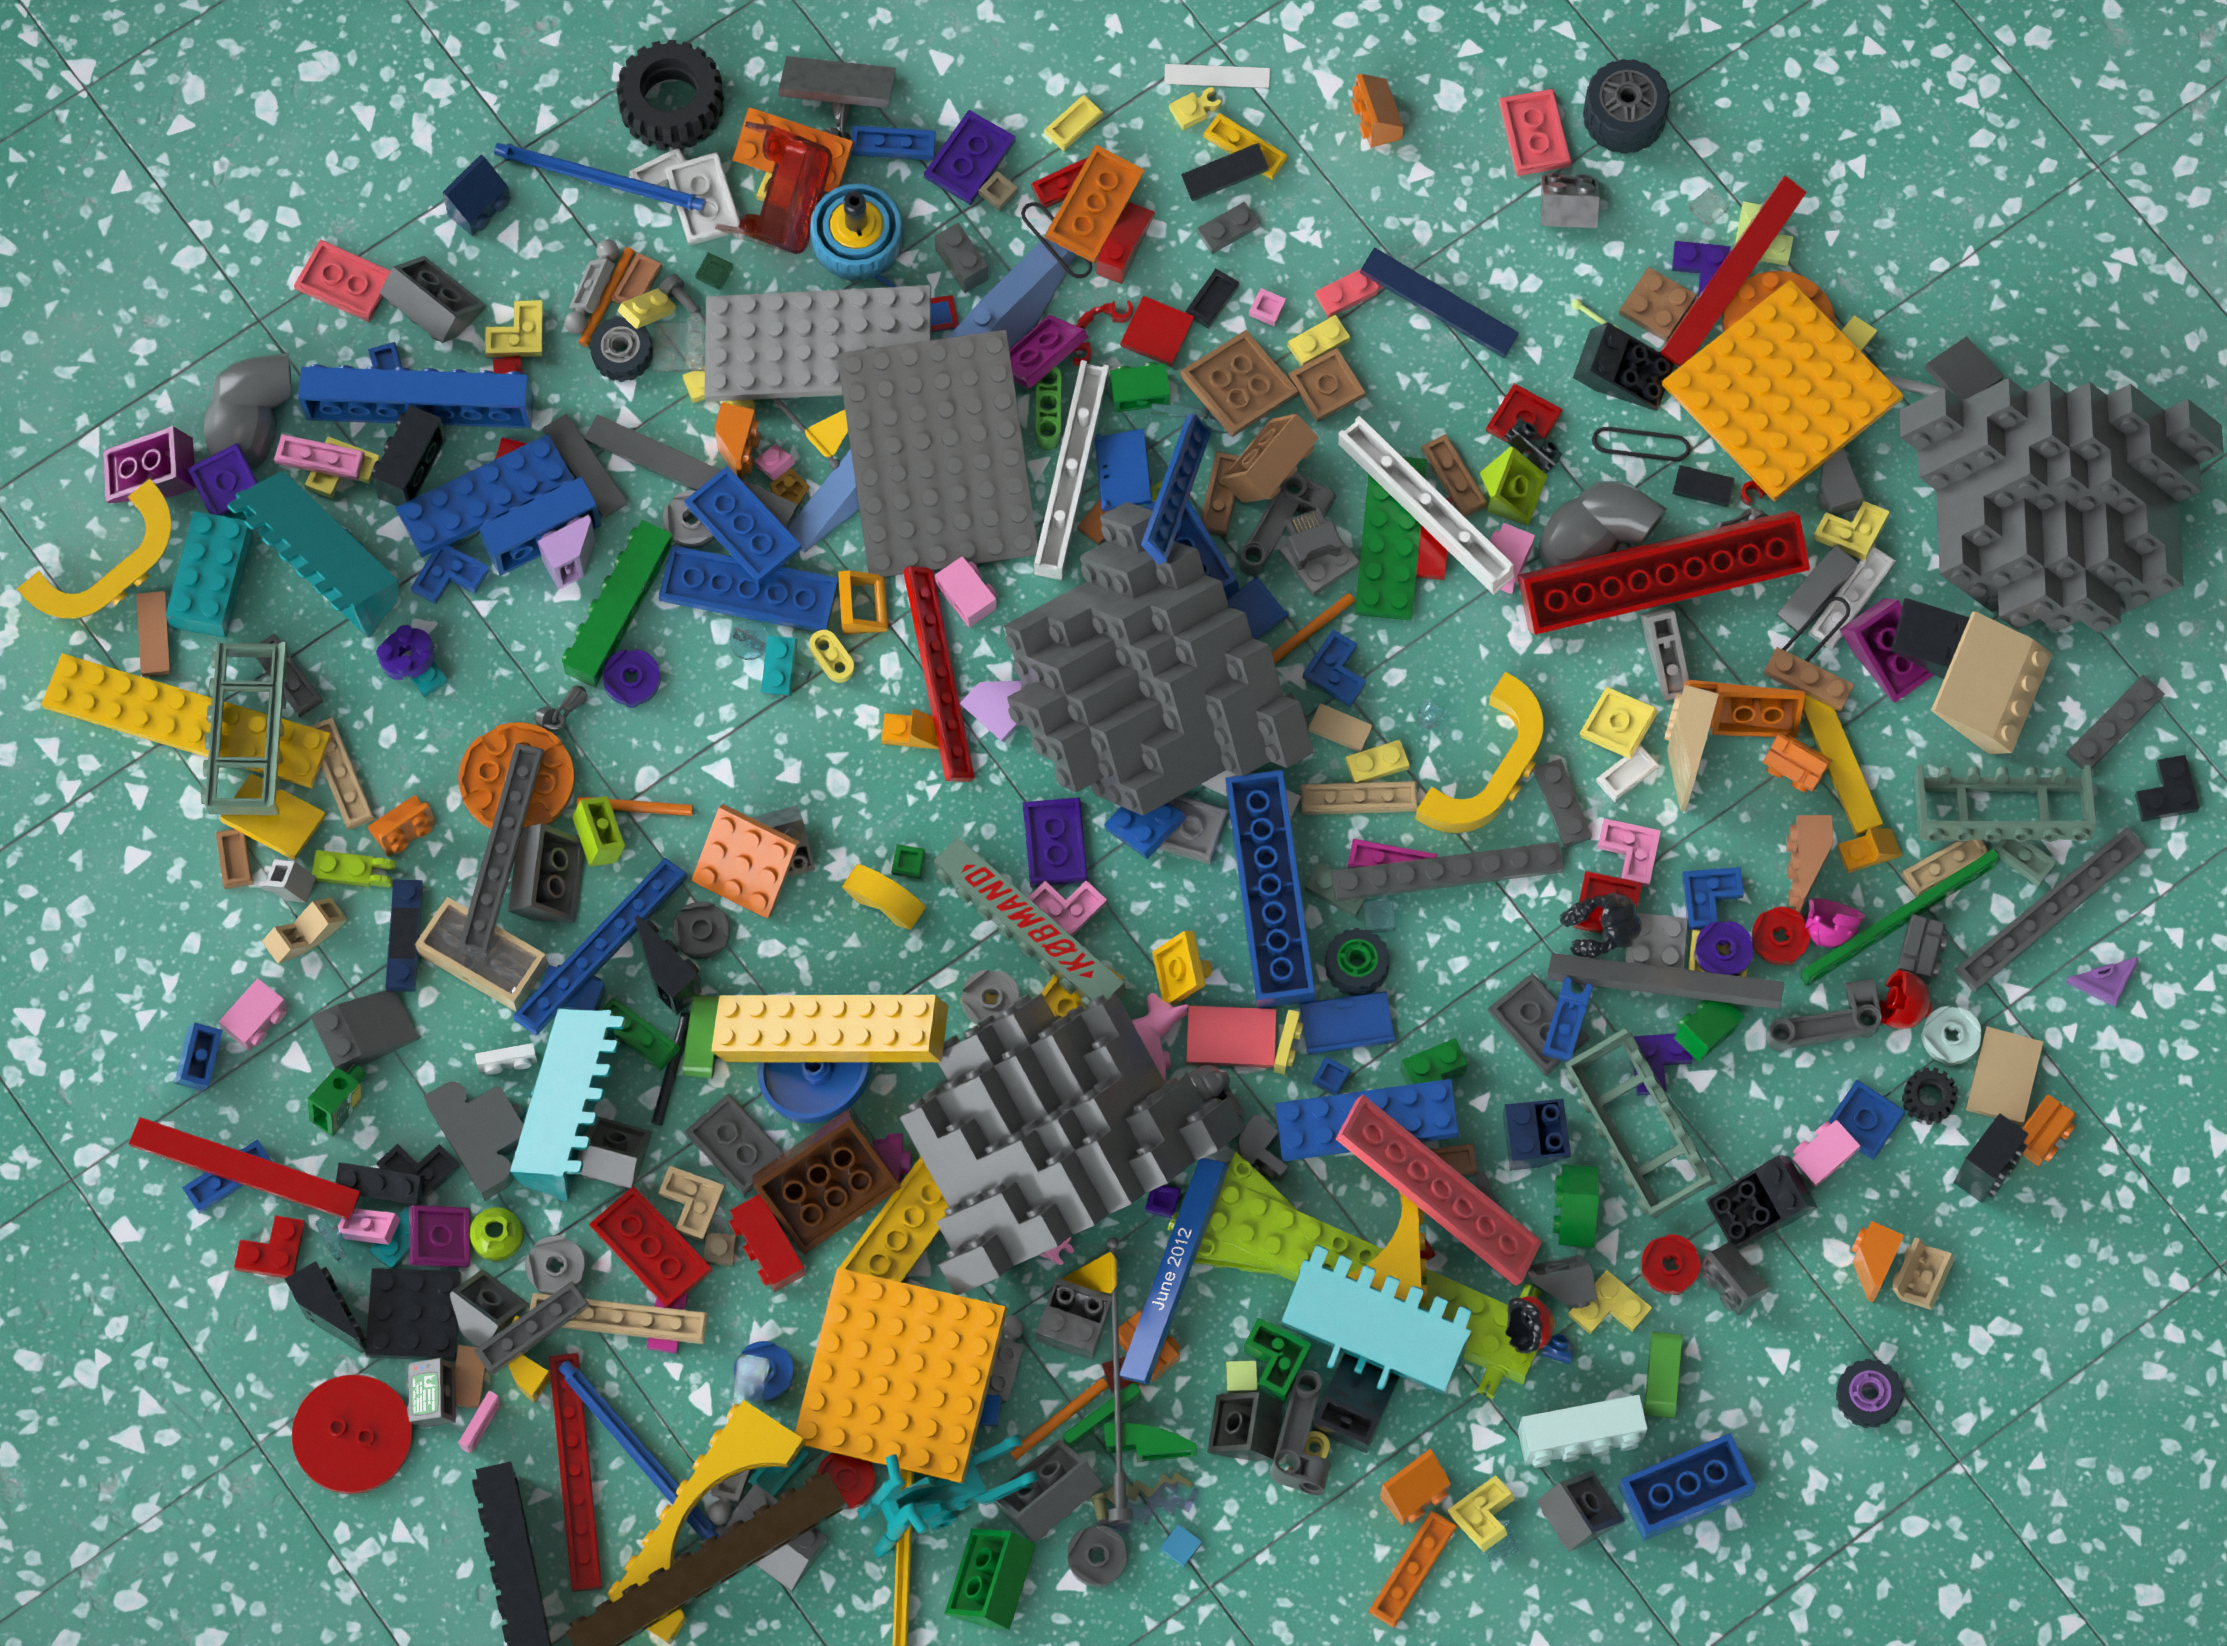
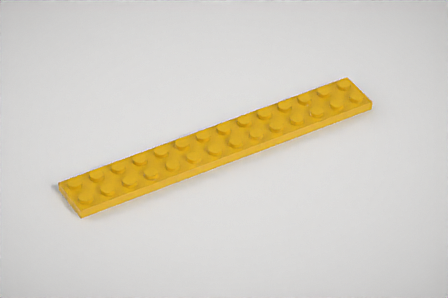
M1109 968L1115 975H1117L1122 981H1124L1123 976ZM1054 975L1041 993L1054 1016L1061 1015L1063 1017L1067 1015L1066 1013L1069 1010L1081 1005V998L1075 993L1072 995L1067 993L1059 984L1061 980ZM922 1157L915 1163L901 1182V1188L893 1193L839 1268L902 1283L908 1277L941 1230L936 1222L946 1215L944 1210L949 1207Z

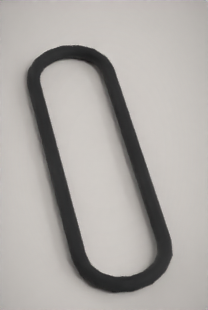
M1030 202L1026 204L1021 211L1022 219L1068 274L1075 278L1087 277L1092 271V262L1085 259L1088 263V270L1084 274H1076L1071 271L1028 221L1025 212L1029 207L1036 206L1042 209L1050 220L1053 221L1054 217L1040 203Z
M1601 427L1594 432L1592 437L1594 447L1603 453L1681 461L1690 452L1689 442L1684 437L1673 434ZM1602 431L1678 439L1684 442L1686 451L1680 457L1605 449L1597 444L1596 438Z
M1836 596L1826 600L1782 649L1786 651L1832 601L1842 602L1846 607L1845 616L1808 655L1805 661L1809 662L1848 619L1851 610L1849 603L1842 597Z

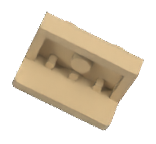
M1915 1237L1912 1245L1908 1246L1905 1251L1904 1263L1900 1271L1893 1278V1290L1900 1301L1932 1310L1955 1257L1952 1253L1926 1246L1922 1239Z

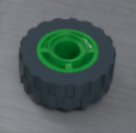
M1354 928V930L1347 929L1342 934H1337L1328 945L1325 956L1326 976L1330 979L1331 985L1334 988L1336 987L1340 992L1348 993L1350 996L1367 994L1369 992L1373 993L1376 991V988L1382 986L1384 979L1387 978L1390 962L1389 950L1386 949L1385 942L1381 941L1380 936L1376 933L1373 934L1367 929L1360 930V928ZM1358 958L1361 959L1364 962V964L1361 966H1355L1351 964L1350 961L1352 959Z

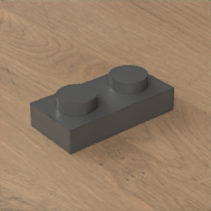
M1243 202L1198 227L1197 233L1211 254H1214L1258 229L1259 222L1247 204Z

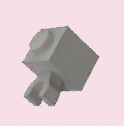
M274 859L272 866H266L264 872L268 874L266 881H260L258 886L265 891L274 892L285 901L306 903L316 876L295 861Z

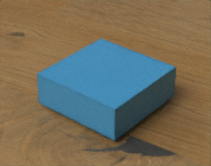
M1178 1524L1162 1544L1160 1550L1185 1567L1202 1545V1541Z

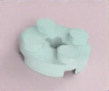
M1944 1006L1936 1009L1929 1015L1924 1024L1921 1039L1926 1051L1932 1058L1946 1066H1954L1968 1061L1975 1055L1981 1042V1027L1977 1018L1967 1009ZM1948 1029L1951 1032L1954 1030L1958 1031L1956 1037L1958 1041H1948L1945 1038L1947 1035L1945 1030Z

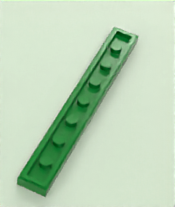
M1992 849L1804 968L1800 979L1806 986L1811 985L1907 924L1912 915H1921L1995 868L1999 860L1998 854Z

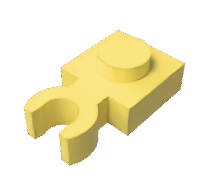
M1213 87L1205 89L1199 98L1192 92L1169 104V109L1182 130L1207 119L1206 110L1216 111L1221 107L1222 101L1220 99L1214 102L1208 100L1209 97L1214 95L1215 90Z

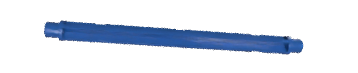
M497 143L494 149V154L504 157L505 160H513L663 201L691 211L693 209L704 211L706 206V199L696 197V194L684 193L516 147L513 144Z
M568 1360L562 1363L558 1369L565 1376L564 1380L673 1505L678 1497L675 1493L679 1484L653 1454L646 1449L641 1440L596 1391V1388L583 1373ZM695 1506L686 1521L702 1540H707L715 1535L717 1538H720L721 1536L715 1531L716 1527L698 1506Z

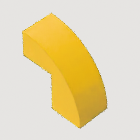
M856 864L842 885V888L857 903L880 909L896 926L911 930L926 908L918 898L883 874L861 864Z
M515 1316V1318H514V1320L512 1321V1323H513L514 1321H516L517 1319H519V1317H518V1316ZM525 1352L508 1366L518 1388L528 1399L535 1403L551 1380L548 1370L525 1357L527 1353Z

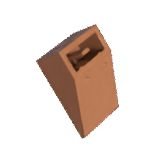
M1797 815L1794 825H1790L1789 834L1786 836V851L1791 852L1790 862L1787 864V877L1792 879V889H1789L1788 904L1789 907H1794V910L1799 913L1806 903L1833 845L1832 815Z

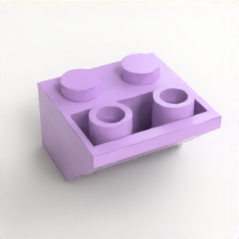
M589 515L583 518L577 517L572 519L566 527L558 531H549L538 541L542 562L558 590L583 578L596 541Z

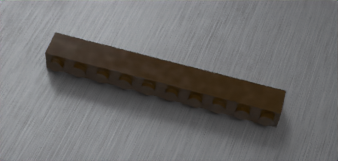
M818 1472L806 1479L805 1483L807 1485L796 1491L795 1488H792L779 1496L781 1501L770 1507L769 1504H765L753 1512L755 1517L745 1523L741 1519L727 1528V1534L720 1538H717L716 1535L708 1538L700 1544L702 1549L694 1554L688 1551L674 1560L676 1565L667 1570L662 1567L648 1576V1582L641 1586L638 1583L629 1586L622 1591L623 1597L615 1602L609 1599L595 1608L597 1612L588 1618L585 1615L578 1617L569 1624L571 1628L565 1632L573 1646H620L848 1507L847 1503L829 1473L827 1472L822 1475L821 1472Z

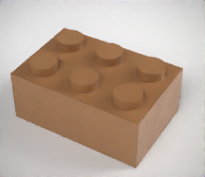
M1298 414L1270 419L1220 480L1242 503L1258 502L1263 499L1270 500L1278 494L1281 489L1279 485L1284 479L1290 478L1297 471L1298 467L1296 465L1298 462L1312 453L1314 450L1313 444L1319 437Z

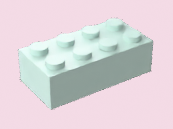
M1640 1395L1524 1416L1521 1418L1518 1428L1525 1465L1533 1464L1534 1468L1550 1465L1551 1460L1562 1459L1563 1462L1575 1461L1580 1459L1582 1454L1592 1453V1456H1602L1610 1452L1609 1449L1621 1447L1622 1451L1636 1449L1643 1442L1647 1432Z

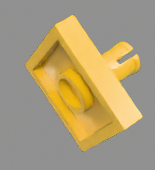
M1183 931L1152 951L1162 1000L1175 1006L1206 986L1205 978L1211 976L1212 964L1207 959L1200 960L1194 931Z

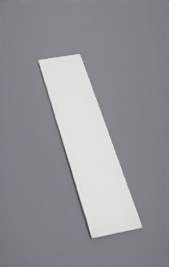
M1165 64L1164 84L1269 88L1270 68Z

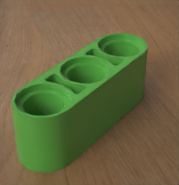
M1056 366L1036 383V443L1043 450H1053L1058 447L1061 441L1062 382L1061 371ZM1046 378L1055 380L1053 384H1045L1042 381ZM1052 404L1055 408L1048 411L1044 410L1042 406ZM1052 430L1055 434L1047 437L1042 435V432Z
M694 994L683 1061V1076L713 1079L717 1055L711 1050L719 1001L717 996Z
M1652 1331L1644 1403V1415L1672 1419L1675 1417L1682 1334Z

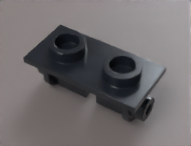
M1518 418L1513 428H1510L1504 435L1507 439L1506 443L1514 447L1521 454L1529 448L1532 452L1526 458L1546 473L1553 466H1556L1562 455L1552 441L1544 439L1537 433L1536 428L1532 424L1524 422L1521 418Z

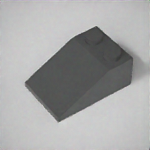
M385 990L343 1002L311 1017L334 1068H339L345 1073L353 1064L362 1067L419 1040L396 991Z

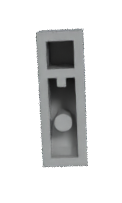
M1666 607L1641 613L1646 644L1663 700L1675 699L1676 693H1683V682L1689 680L1675 611Z

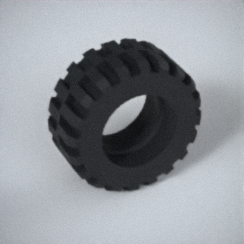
M668 40L666 44H660V41L652 42V47L648 49L646 46L641 47L637 50L638 55L636 57L631 55L626 60L627 67H622L620 70L616 90L622 121L625 127L629 128L630 134L635 139L641 137L642 143L649 147L652 144H656L658 150L665 151L666 147H673V150L677 148L681 150L683 145L688 144L689 148L697 145V139L705 140L710 136L709 129H716L719 124V117L723 115L724 110L722 78L720 71L716 69V63L711 57L706 58L704 50L700 47L694 50L692 43L683 41L682 45L677 44L676 40ZM671 79L684 81L697 91L694 99L687 106L675 111L658 110L650 106L644 99L647 92L654 85Z

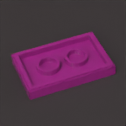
M1048 315L1009 349L1013 381L1030 389L1089 338L1086 330Z

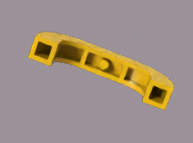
M150 478L128 496L129 500L142 514L146 526L144 539L133 553L84 592L76 594L61 592L54 588L40 571H37L17 588L21 595L32 606L47 615L62 619H78L101 611L111 602L116 606L128 596L125 591L134 584L136 587H139L150 577L147 572L164 555L172 530L171 515L167 502Z
M1505 672L1490 695L1489 705L1503 712L1513 721L1517 729V738L1484 790L1469 799H1455L1431 787L1416 810L1415 820L1432 829L1446 833L1470 832L1490 823L1500 814L1509 800L1514 801L1522 788L1519 783L1523 777L1528 779L1536 767V763L1533 761L1539 751L1543 734V716L1540 705L1532 691L1523 682Z

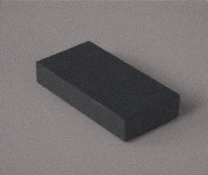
M1215 268L1185 313L1194 316V321L1209 329L1239 287V282Z
M1679 465L1672 494L1728 507L1735 478Z

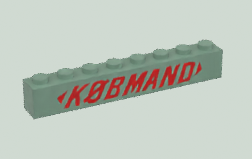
M959 837L933 860L936 868L935 875L943 884L948 885L950 883L957 889L955 891L956 894L965 903L971 901L977 907L976 911L984 920L989 921L991 919L998 925L997 930L1006 939L1009 940L1012 937L1019 944L1018 948L1028 958L1033 956L1040 962L1038 964L1039 967L1048 976L1054 974L1061 980L1059 984L1067 993L1078 995L1081 998V1004L1085 1008L1089 1007V1001L1100 995L1108 998L1117 994L1119 999H1121L1127 993L1125 983Z

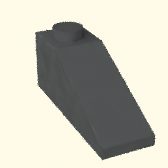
M1844 448L1821 465L1817 502L1821 510H1825L1834 516L1859 509L1864 498Z

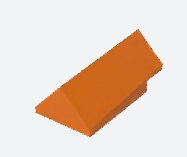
M1696 680L1683 682V689L1684 685L1719 694L1710 724L1712 735L1777 737L1783 731L1794 738H1798L1805 691Z

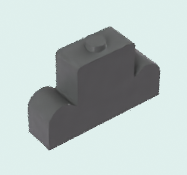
M457 1082L445 1083L424 1095L423 1097L428 1109L484 1201L509 1187L513 1181V1174L510 1172V1162L505 1156L517 1149L524 1126L521 1120L525 1118L518 1104L514 1103L511 1105L499 1086L494 1087L472 1101H469L467 1092L462 1084Z

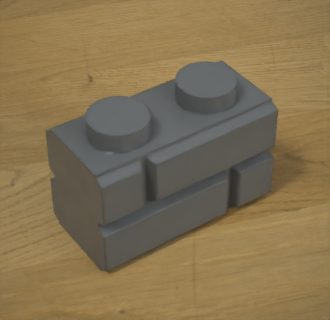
M1912 915L1908 923L1896 970L1911 972L1919 976L1926 985H1929L1932 977L1937 978L1942 961L1937 960L1939 950H1945L1949 934L1944 933L1946 924L1932 919L1928 920L1918 915Z

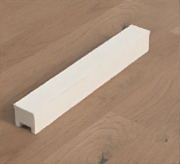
M1081 360L1034 562V575L1058 580L1063 578L1108 383L1109 365L1103 364V367L1089 365L1087 361Z
M1360 416L1355 419V423L1347 430H1342L1338 433V445L1493 595L1515 577L1514 564Z

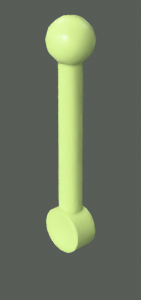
M1580 299L1572 301L1573 309H1580L1601 325L1607 323L1603 318L1582 305Z

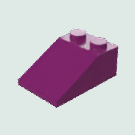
M174 426L103 451L107 503L130 501L128 496L149 478L157 486L164 498L196 489L187 468L195 465L193 437Z
M1883 598L1839 630L1853 654L1889 699L1896 703L1934 676V674L1890 651L1902 605L1898 599Z

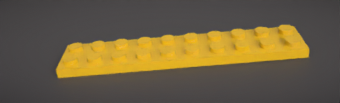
M61 654L41 704L43 709L208 758L209 750L205 748V735L210 733L211 723L207 721L208 705H212L213 698L70 655ZM224 701L220 757L265 758L268 714ZM282 719L284 736H280L282 763L278 764V777L281 780L312 789L323 757H325L326 749L331 741V733ZM244 768L264 774V768Z

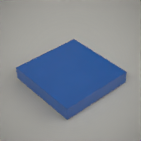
M1856 1080L1828 1121L1832 1124L1838 1120L1860 1145L1859 1151L1874 1161L1904 1117L1906 1111L1864 1083Z

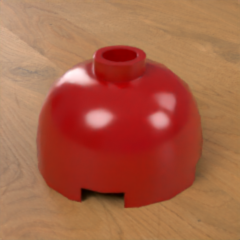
M1896 970L1892 973L1885 983V986L1889 987L1886 1000H1879L1882 1015L1881 1023L1895 1029L1913 1028L1922 1022L1924 1017H1928L1932 1010L1929 988L1919 976L1911 972Z

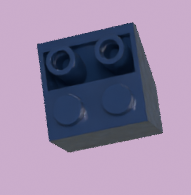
M1564 1099L1505 1104L1503 1122L1510 1171L1540 1168L1571 1157Z

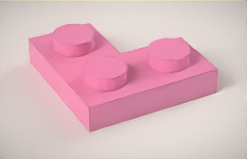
M1604 818L1597 849L1626 855L1621 878L1641 882L1643 887L1649 888L1661 830Z
M1046 881L1028 897L1072 937L1107 904V899L1087 881L1067 900Z

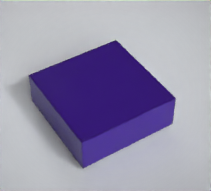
M1162 1185L1151 1190L1145 1206V1212L1173 1219L1172 1216L1176 1211L1181 1189Z

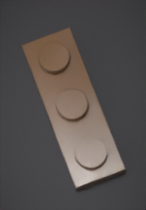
M1776 647L1763 674L1794 690L1805 691V695L1840 712L1855 685Z

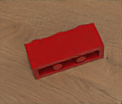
M759 1194L730 1210L732 1220L728 1221L736 1237L740 1235L743 1237L746 1243L743 1249L751 1262L756 1260L761 1268L757 1273L765 1287L770 1285L775 1293L805 1276L804 1266L772 1211Z

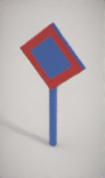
M875 275V278L886 286L899 287L883 276ZM953 295L931 298V332L955 329L959 325Z

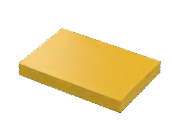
M251 773L234 798L262 799L263 779ZM282 789L276 791V804L279 808V815L220 816V822L294 861L326 817L324 811Z

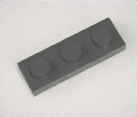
M1558 759L1535 767L1533 770L1563 847L1567 848L1591 840L1592 834L1562 760Z

